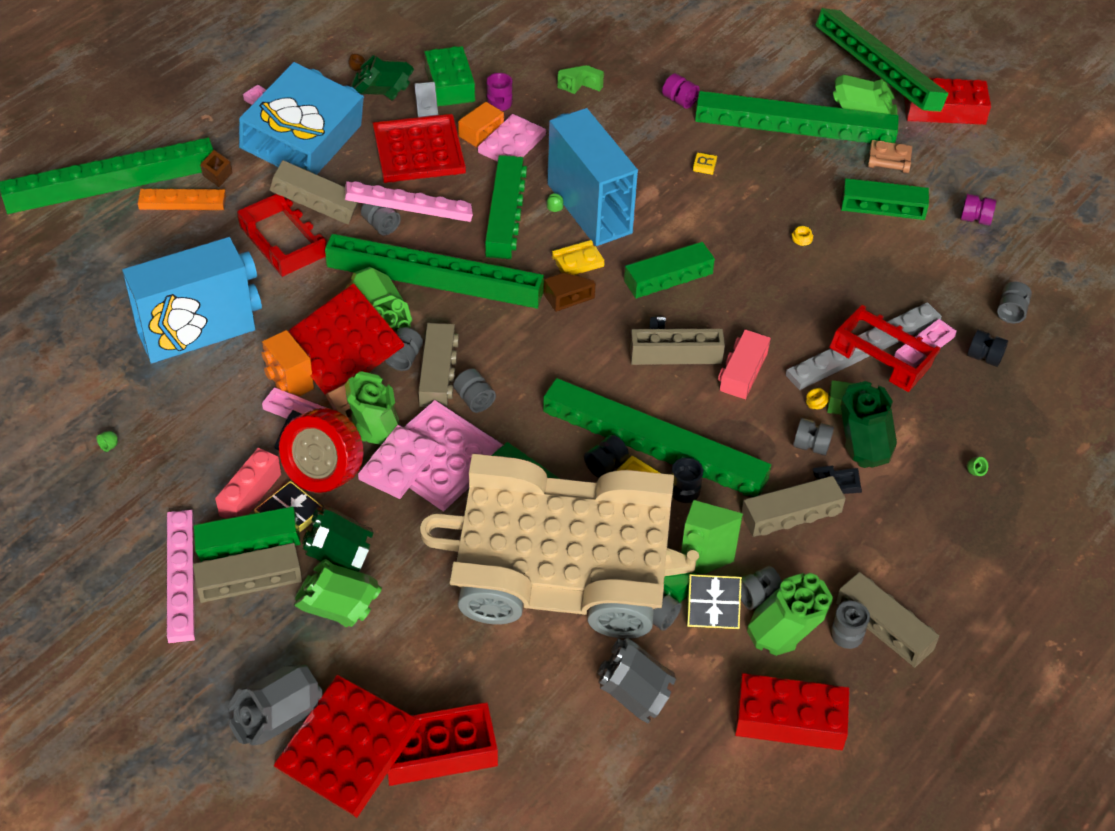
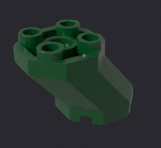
M372 55L360 67L363 69L360 74H355L350 87L354 88L359 94L384 95L393 101L400 90L404 91L410 84L408 79L413 73L414 68L403 60H383Z
M868 381L848 385L840 404L846 437L845 448L852 460L863 468H873L888 464L897 445L892 414L893 400L884 387L879 385L878 388L872 387V383Z
M329 506L317 507L311 520L313 521L312 530H307L302 540L305 555L315 558L320 562L327 559L334 565L359 572L370 548V544L366 543L367 537H373V529Z

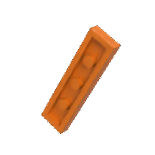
M140 189L138 207L139 210H224L226 192L221 189Z

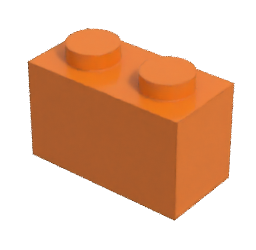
M487 102L483 103L458 121L459 137L478 147L504 122V112Z

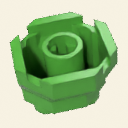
M847 75L836 77V90L833 91L835 101L839 102L842 108L897 115V105H892V100L895 99L889 84L883 81V79L873 82Z
M372 267L353 273L352 280L346 288L354 283L395 333L399 328L411 327L412 317L408 304L404 302L389 276Z
M360 371L354 378H349L345 384L347 401L353 412L352 421L362 441L382 445L397 425L400 426L399 417L394 408L393 388L390 385L385 387L381 383L383 379L379 375Z
M325 559L313 569L317 573L312 575V577L308 575L295 596L296 602H294V606L304 612L339 622L346 628L348 626L352 627L358 619L363 621L368 616L371 610L368 606L380 594L382 587L370 575L334 565Z
M802 573L785 578L780 588L756 608L751 618L747 632L755 648L763 650V648L770 650L769 653L775 656L795 650L797 644L823 622L827 615L833 597L825 582L812 573Z

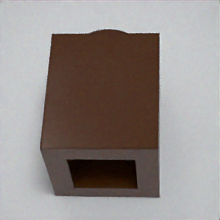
M215 150L200 164L203 176L218 187L233 173L231 162Z

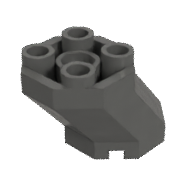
M628 638L624 641L617 639L611 649L613 654L608 662L604 660L598 669L600 689L612 695L636 717L648 724L651 721L650 716L653 718L657 717L669 699L671 691L667 687L669 683L674 685L676 681L675 674L635 642Z
M306 665L283 666L251 686L236 691L229 702V711L233 710L234 718L229 719V727L239 743H250L249 745L253 746L263 744L300 721H305L311 711L318 706V701L322 698V689Z

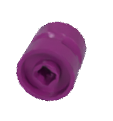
M494 73L487 78V103L501 111H505L512 106L513 81L509 75Z
M674 73L664 83L662 93L663 96L676 101L677 104L688 109L696 102L700 88L696 84L687 81L684 77Z
M967 193L961 220L973 222L977 219L979 224L990 226L997 199L984 197L980 200L978 195Z

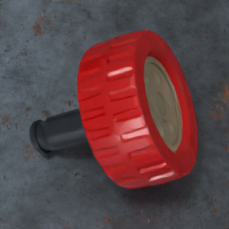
M319 408L301 414L286 425L279 442V455L285 472L294 483L307 491L322 493L339 488L355 477L363 461V443L357 428L345 415L336 410Z

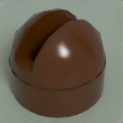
M351 54L348 61L349 67L353 71H359L362 69L360 67L365 62V59L359 54Z

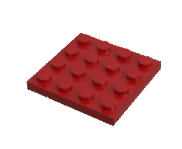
M453 114L373 123L384 183L466 173V166Z
M354 283L288 330L290 335L310 358L312 375L310 376L324 395L346 384L349 378H354L360 371L369 373L405 346L403 341Z
M337 675L318 701V706L311 711L273 766L288 777L358 818L421 723L417 718Z

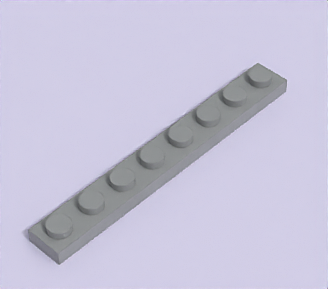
M927 302L887 322L895 327L901 325L904 327L902 331L913 336L928 328L938 319L941 320L942 316ZM876 327L858 335V337L881 350L900 342V340ZM855 348L853 355L848 359L838 352L829 349L787 369L786 376L801 390L870 355Z

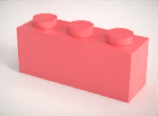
M748 330L744 331L741 338L737 337L733 348L735 351L734 353H729L726 360L727 367L722 368L719 373L718 381H721L720 391L746 400L768 354L770 337Z
M257 448L215 498L219 516L229 519L249 515L281 476L279 457L261 448Z

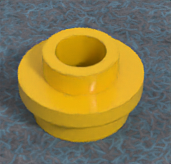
M806 226L797 227L792 233L793 242L801 246L812 243L813 234L811 229Z
M821 388L811 390L806 396V403L810 409H822L829 402L828 393Z

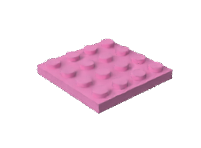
M434 400L404 427L439 444V450L409 488L444 512L470 487L469 469L472 454L491 456L503 444Z

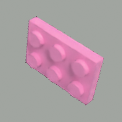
M512 114L478 146V153L497 162L499 155L524 157L546 135V129Z
M397 425L358 473L359 480L401 499L439 450V444Z

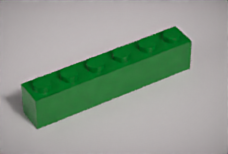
M499 155L486 236V257L511 259L512 251L517 250V238L514 237L519 236V223L516 222L521 221V208L519 206H523V194L521 192H525V180L522 179L527 177V166H524V157Z

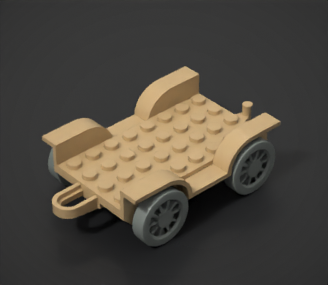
M472 454L469 469L470 487L465 516L433 514L426 517L420 526L422 541L427 546L458 552L457 562H453L450 585L461 588L458 607L467 617L487 624H507L518 620L522 616L523 605L524 608L583 615H587L588 610V624L595 631L614 638L629 639L641 637L649 633L653 627V609L662 608L664 576L694 572L696 560L699 558V553L695 550H690L685 555L667 548L674 475L621 470L604 474L598 479L597 483L547 478V474L542 468L521 459ZM439 527L462 530L461 539L456 540L433 537L430 531L433 528Z

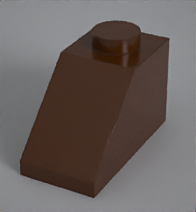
M561 273L544 279V296L554 311L557 312L594 299L596 283L591 279Z

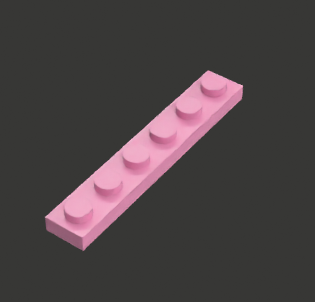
M346 181L345 200L468 222H471L473 216L471 203L463 200L454 201L444 197L426 196L423 193L415 194L401 189L393 190L379 185L370 186L360 182Z
M192 510L167 512L168 643L195 640L194 515Z

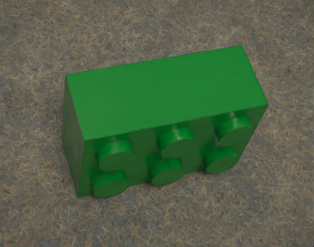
M463 46L424 51L425 71L428 81L435 82L437 107L475 102V82Z

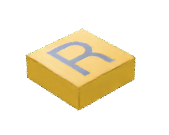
M697 152L693 171L713 175L717 156Z

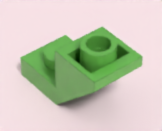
M587 65L560 70L558 72V88L574 94L582 85L600 91L603 88L604 71Z

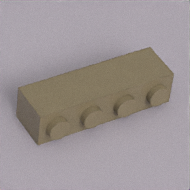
M282 160L273 176L270 191L348 225L359 203L345 200V187Z
M427 323L419 386L420 407H427L435 400L448 408V399H453V385H450V381H455V368H452V364H457V351H454V347L459 346V334H455V324Z
M632 329L630 343L631 365L722 364L725 347L723 329Z
M831 476L746 499L743 502L742 517L752 537L768 535L777 530L790 529L795 525L806 522L812 523L817 519L828 516L834 517L842 513L845 496L834 477Z
M294 543L193 564L200 603L302 582Z
M859 572L840 588L836 604L840 605L846 601H856L863 604L870 613L867 629L914 668L935 650L939 635L935 633L933 628L921 622L915 617L913 612L905 609L895 601L893 596L885 593L870 578L865 577Z

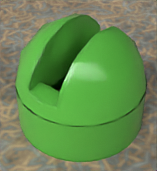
M558 193L551 194L547 199V208L552 212H558L563 209L564 201L562 196Z
M112 431L102 432L96 438L98 445L105 452L112 450L118 443V437Z
M983 457L971 458L967 462L969 473L974 476H984L988 471L987 460Z

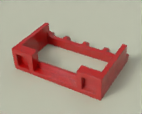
M275 194L238 210L237 215L239 227L283 277L326 257V241L321 234L314 236L310 232L314 227L311 222L302 223L300 218L303 213L300 210L292 211L290 209L293 205L290 199L285 200V197ZM283 211L311 244L285 255L277 245L274 247L270 245L256 228V223Z
M861 305L836 330L829 348L848 359L853 355L855 348H858L892 367L894 370L889 382L910 392L931 368L941 347L936 346L933 348L922 342L923 338L921 336L913 337L902 331L904 327L901 325L895 327L884 321V316L881 314L875 316L866 311V306ZM859 320H863L920 351L927 357L915 369L854 335L851 331L857 326Z

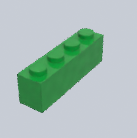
M845 178L841 211L925 220L929 207V188Z
M700 242L625 266L624 282L636 299L713 274L715 258L705 244Z
M294 507L194 525L195 551L201 562L292 543L295 546L301 545L299 521Z

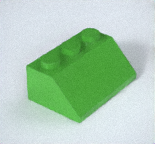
M693 500L685 523L681 553L687 555L690 550H695L699 553L694 573L706 574L734 562L743 513Z

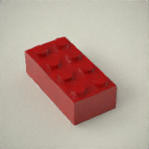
M929 78L949 93L941 112L922 110L904 96L907 121L986 125L991 109L987 81Z
M742 673L735 736L843 751L848 736L850 688Z
M488 702L413 715L421 724L387 773L389 786L498 766V748Z

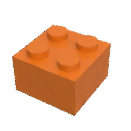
M287 330L262 341L263 352L261 354L266 363L264 372L269 380L273 379L277 389L298 397L314 390L313 379L310 376L312 375L310 358Z

